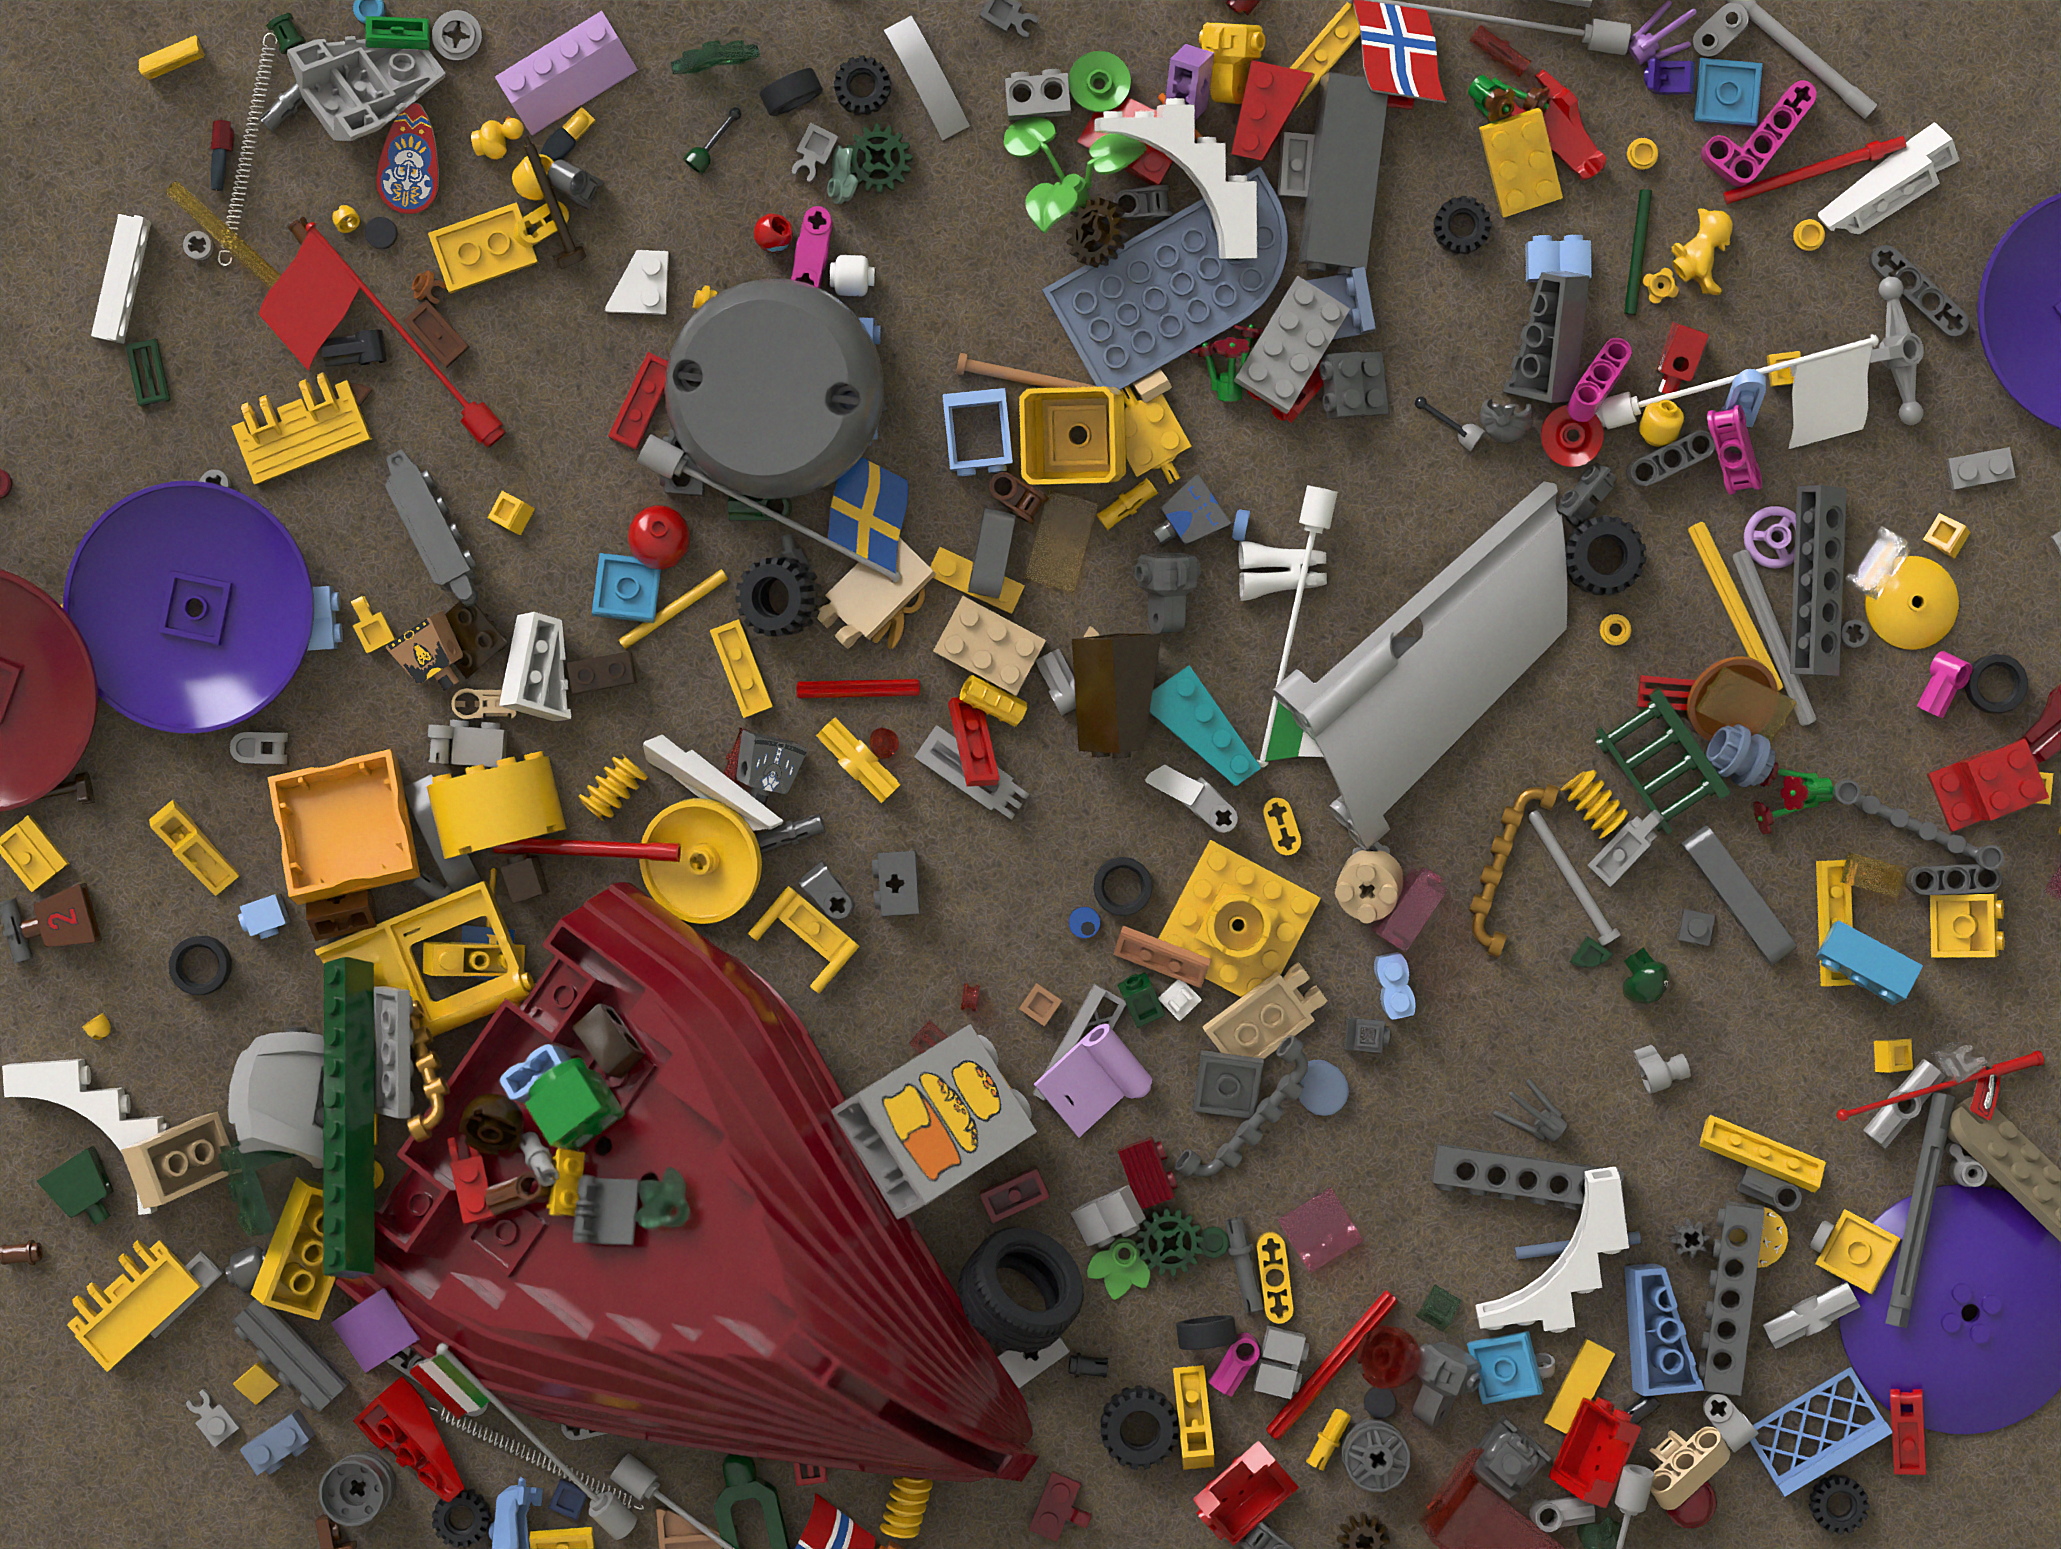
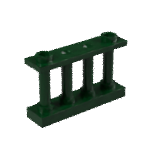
M1658 687L1648 694L1652 701L1647 703V708L1608 734L1600 726L1596 729L1599 736L1595 738V741L1604 754L1612 753L1652 812L1656 810L1664 817L1655 828L1658 832L1664 829L1667 835H1669L1673 831L1667 823L1668 821L1707 795L1713 796L1717 794L1721 800L1731 792ZM1663 716L1669 724V727L1665 729L1666 733L1624 760L1614 744L1654 717L1659 719ZM1681 742L1687 753L1682 755L1684 758L1642 786L1632 770L1672 743L1676 745ZM1699 768L1705 777L1700 781L1702 784L1662 811H1659L1649 796L1688 770L1692 769L1694 771Z

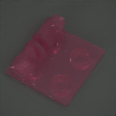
M1331 1187L1278 1219V1222L1310 1273L1363 1241Z

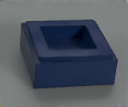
M561 1478L548 1509L577 1521L588 1495L576 1484Z

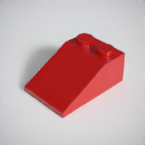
M1129 97L1120 106L1111 110L1123 112V117H1135V112L1152 111L1154 112V117H1157L1156 110ZM1094 112L1077 143L1090 150V147L1096 140L1109 134L1095 132V119L1104 118V112ZM1144 143L1147 150L1138 159L1123 168V170L1150 186H1159L1174 161L1164 153Z

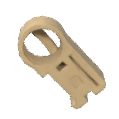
M465 688L456 692L452 698V710L462 719L483 718V713H485L486 717H508V713H511V718L516 716L515 710L499 706L502 690H473ZM472 693L477 696L479 701H475V707H479L478 711L471 715H463L458 712L456 707H465V701H456L458 695Z

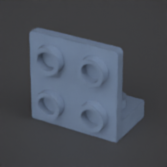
M1365 267L1352 269L1350 276L1348 274L1335 275L1307 281L1350 308L1332 340L1373 333L1376 329Z

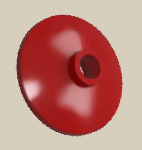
M1563 405L1552 411L1545 419L1541 429L1542 446L1546 454L1554 462L1567 467L1582 466L1593 460L1601 450L1604 441L1603 425L1596 414L1585 422L1574 420L1567 411L1568 405ZM1573 429L1579 432V439L1575 442L1570 441L1568 438V433Z

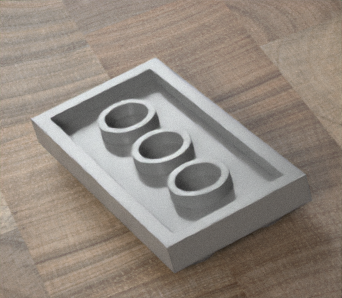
M1297 276L1233 381L1287 414L1350 311V308Z
M388 986L374 987L375 1113L394 1118H410V1110L414 1104L413 1093L410 1091V1078L413 1076L414 1071L413 1062L410 1059V1046L413 1043V1031L410 1027L413 1000L410 996V990Z

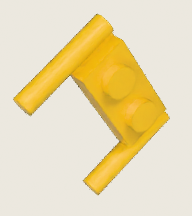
M789 885L748 932L753 939L758 941L772 923L779 918L826 958L830 963L810 985L818 994L822 992L860 947Z

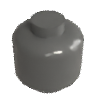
M252 1246L234 1252L230 1257V1266L225 1268L229 1283L231 1285L236 1283L242 1291L252 1290L267 1250L263 1251L259 1246Z

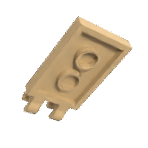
M899 537L896 572L898 571L901 577L898 582L894 583L892 578L858 562L825 595L831 602L818 609L820 612L816 618L826 628H829L840 617L847 626L841 628L835 634V637L849 649L862 634L870 640L936 573Z
M1298 962L1287 971L1284 977L1276 971L1202 1026V1028L1221 1053L1264 1059L1277 1050L1286 1037L1297 1035L1315 1020L1310 1013L1323 1006L1327 999L1317 985L1310 988L1304 997L1302 996L1297 987L1307 982L1310 977Z

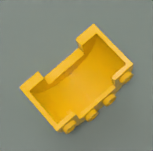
M539 751L524 755L525 760L516 762L515 757L496 761L497 767L486 770L484 764L465 768L466 775L451 778L450 773L432 777L433 784L426 786L444 859L567 829L549 756L544 757L543 752Z

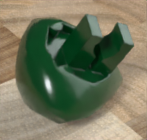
M1644 947L1624 960L1633 973V976L1628 977L1623 983L1624 996L1636 1003L1649 1004L1658 1001L1668 987L1669 969L1667 965L1654 961Z

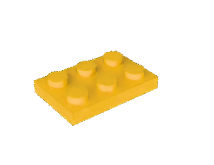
M1536 108L1479 127L1499 210L1503 218L1563 198L1542 110Z
M517 202L428 233L450 294L539 263L533 246L524 247L513 236L514 226L523 218ZM527 228L523 231L526 236L529 235Z

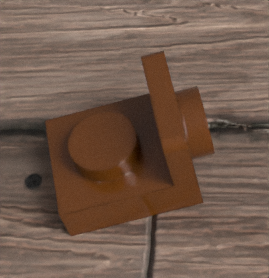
M327 1514L319 1516L315 1521L321 1549H356L358 1547L356 1540L338 1544L337 1540L341 1539L340 1524L334 1522Z

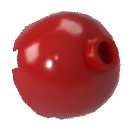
M653 505L644 508L635 515L628 530V545L634 558H637L644 566L650 569L663 570L678 564L679 560L687 553L690 545V531L686 520L678 511L669 506Z

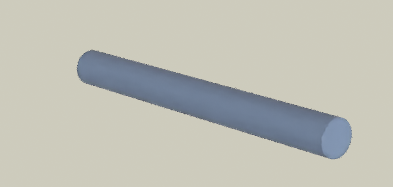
M1639 1231L1627 1232L1629 1245L1641 1243ZM1571 1240L1515 1247L1516 1260L1562 1254Z

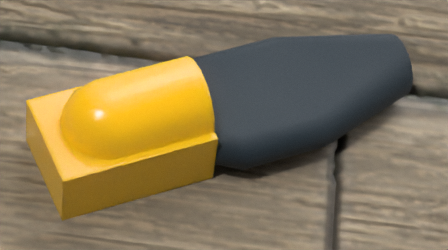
M581 107L562 128L557 129L546 140L540 154L547 155L554 162L565 158L575 147L576 141L596 120Z

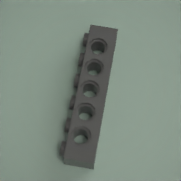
M1825 485L1797 486L1790 674L1839 676L1847 488Z
M1435 1143L1430 1181L1437 1183V1189L1445 1191H1455L1456 1186L1468 1188L1467 1193L1486 1196L1487 1191L1499 1192L1498 1197L1502 1199L1517 1200L1518 1195L1530 1197L1529 1202L1548 1205L1549 1200L1561 1201V1207L1579 1209L1580 1204L1583 1205L1585 1197L1581 1193V1186L1585 1182L1584 1171L1606 1167ZM1463 1162H1468L1472 1165V1173L1467 1178H1459L1456 1173L1457 1167ZM1493 1167H1501L1503 1170L1502 1179L1496 1183L1489 1182V1170ZM1617 1169L1622 1189L1625 1172ZM1525 1171H1531L1534 1175L1533 1183L1528 1187H1521L1519 1185V1176ZM1555 1176H1563L1565 1180L1563 1189L1558 1192L1551 1191V1179Z
M1725 1200L1724 1208H1718L1716 1227H1722L1720 1239H1714L1712 1254L1713 1258H1718L1716 1270H1710L1709 1288L1714 1289L1713 1300H1707L1705 1308V1319L1710 1320L1709 1332L1703 1331L1701 1350H1706L1705 1363L1699 1362L1697 1372L1704 1387L1703 1391L1741 1396L1765 1211L1763 1205ZM1733 1229H1743L1747 1233L1746 1238L1740 1243L1732 1242L1729 1239V1234ZM1732 1259L1739 1260L1743 1264L1742 1269L1735 1274L1725 1270L1726 1263ZM1733 1290L1738 1293L1739 1298L1733 1304H1726L1721 1300L1724 1292ZM1729 1321L1735 1325L1734 1331L1729 1335L1720 1334L1717 1328L1721 1322ZM1717 1353H1728L1731 1356L1730 1362L1724 1366L1717 1365L1713 1361Z

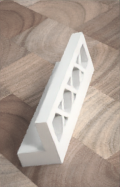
M118 214L92 329V337L124 344L151 222L144 217Z

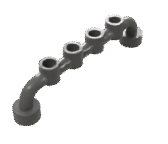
M1840 780L1833 788V796L1840 804H1854L1864 814H1876L1885 818L1891 826L1909 829L1915 832L1916 836L1921 840H1933L1944 845L1945 850L1949 853H1961L1975 859L1983 869L1995 870L2003 864L2004 854L1998 846L1984 845L1978 848L1969 844L1961 835L1945 833L1937 829V826L1932 822H1921L1910 817L1904 809H1893L1880 803V800L1875 796L1862 795L1859 785L1853 780Z
M1289 1035L1281 1042L1277 1049V1056L1287 1063L1295 1061V1069L1290 1075H1285L1280 1080L1277 1089L1269 1098L1267 1097L1260 1102L1257 1112L1249 1120L1241 1123L1236 1135L1229 1143H1224L1218 1149L1213 1161L1206 1165L1200 1164L1201 1157L1191 1149H1187L1177 1159L1175 1170L1185 1177L1191 1174L1198 1177H1209L1215 1175L1225 1165L1233 1169L1239 1164L1242 1159V1153L1238 1150L1245 1143L1254 1146L1259 1142L1263 1134L1259 1127L1264 1121L1268 1120L1272 1124L1278 1121L1283 1113V1108L1279 1106L1286 1097L1294 1101L1301 1095L1304 1086L1300 1084V1081L1304 1078L1308 1069V1060L1302 1052L1303 1043L1293 1035Z

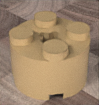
M1358 851L1346 861L1336 884L1335 896L1345 912L1363 923H1371L1382 919L1392 912L1403 888L1402 868L1393 856L1384 851Z

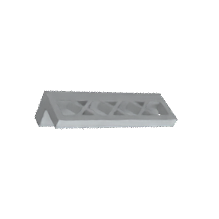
M1094 984L1044 1074L1076 1045L1078 1040L1079 1042L1082 1040L1081 1035L1086 1027L1095 1024L1099 1026L1102 1022L1109 1021L1108 1025L1113 1029L1126 1006L1125 1001ZM1103 996L1119 1004L1112 1016L1099 1019L1096 1008ZM1094 1013L1096 1020L1089 1022ZM1035 1088L1033 1095L1046 1100L1039 1090Z

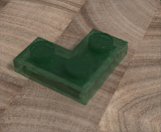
M717 40L703 43V49L683 52V57L672 61L671 66L673 75L697 74L715 66L741 65L760 57L758 44L745 45L743 40H737L721 45V42Z

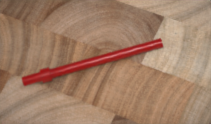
M1900 136L1881 143L1878 140L1865 144V148L1723 192V197L1727 205L1865 160L1873 162L1882 159L1884 154L1906 148V141L1904 136Z

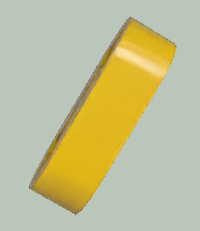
M557 201L567 223L569 219L568 209L563 203ZM547 204L529 213L514 226L513 236L520 245L524 247L534 246L557 232L553 220L547 224L544 221L550 214ZM536 224L539 229L532 235L526 236L523 233L525 228H530Z
M1272 798L1263 807V817L1273 847L1280 854L1292 855L1298 851L1301 845V837L1292 809L1286 800ZM1277 802L1279 807L1284 806L1286 812L1281 814L1284 823L1282 825H1278L1276 817H1270L1268 811L1273 809V803ZM1285 827L1287 835L1295 837V842L1291 843L1292 849L1287 850L1285 846L1279 847L1278 841L1282 839L1281 828Z

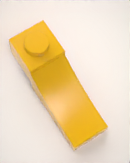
M171 800L149 819L150 827L215 896L239 877L237 870L215 848L198 828L194 820L174 800Z

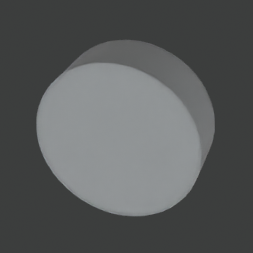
M1822 1221L1811 1241L1810 1248L1821 1253L1835 1225Z

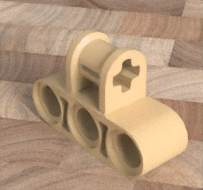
M1702 1428L1687 1442L1677 1433L1670 1430L1667 1433L1668 1437L1657 1448H1651L1648 1451L1651 1458L1659 1466L1654 1471V1479L1650 1491L1661 1508L1672 1510L1679 1507L1729 1460L1730 1450L1716 1428Z

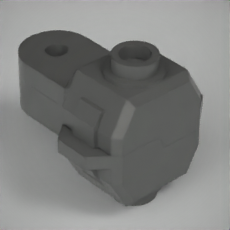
M1180 552L1142 554L1138 557L1134 574L1138 581V586L1148 592V623L1153 633H1176L1183 630L1186 616V595L1197 587V578L1201 572L1200 564L1195 556Z
M1444 1341L1430 1345L1425 1343L1417 1354V1360L1420 1362L1416 1372L1423 1385L1414 1404L1412 1414L1434 1429L1440 1427L1446 1420L1456 1395L1475 1391L1482 1379V1376L1478 1374L1481 1369L1480 1363L1472 1355Z

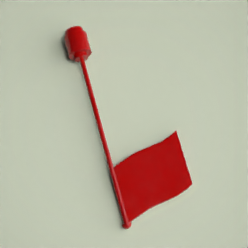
M309 222L306 225L308 234L295 259L271 287L258 313L273 332L309 372L320 347L343 320L359 289H361L464 407L461 411L464 417L460 423L480 445L483 443L487 449L499 441L506 434V431L502 428L503 423L485 402L477 404L473 401L469 404L315 228L317 224Z

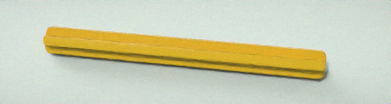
M1699 522L1689 527L1688 533L1748 657L1764 664L1773 674L1777 690H1781L1783 688L1782 681L1706 524Z

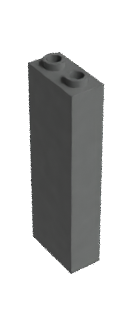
M1329 72L1323 75L1320 80L1311 171L1298 263L1308 265L1307 270L1326 272V268L1338 269L1337 274L1339 275L1348 274L1350 276L1351 270L1354 268L1365 267V270L1367 269L1388 94L1371 92L1366 78Z

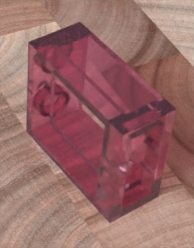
M1424 867L1420 871L1412 868L1403 881V888L1395 908L1386 917L1377 920L1371 931L1398 949L1407 952L1448 890L1441 885L1444 879Z

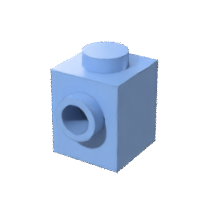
M281 893L240 906L242 913L238 915L244 932L248 931L250 936L259 934L260 938L264 939L278 934L277 927L291 923Z

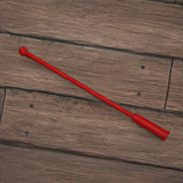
M2033 1051L2032 1054L1994 1064L1992 1069L1848 1111L1840 1109L1836 1116L1839 1121L1844 1122L1853 1115L1990 1075L1998 1077L2032 1066L2044 1065V1057L2041 1051Z

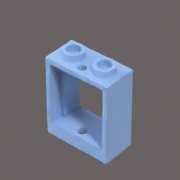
M1005 388L943 394L950 471H957V476L976 475V469L988 468V473L1007 472V466H1012L1013 461ZM999 404L1004 457L957 462L952 409Z

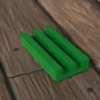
M365 16V47L429 50V19Z

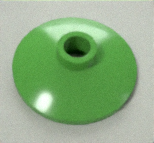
M1105 51L1090 52L1081 56L1073 64L1068 77L1069 91L1075 102L1082 108L1091 112H1108L1120 106L1127 98L1131 86L1130 73L1125 63L1116 55ZM1100 80L1104 82L1105 87L1101 90L1095 89L1093 86L1095 81Z

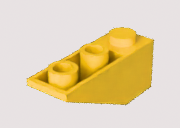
M424 942L423 944L424 974L431 976H502L508 972V966L499 944L466 942ZM514 944L524 968L525 945Z

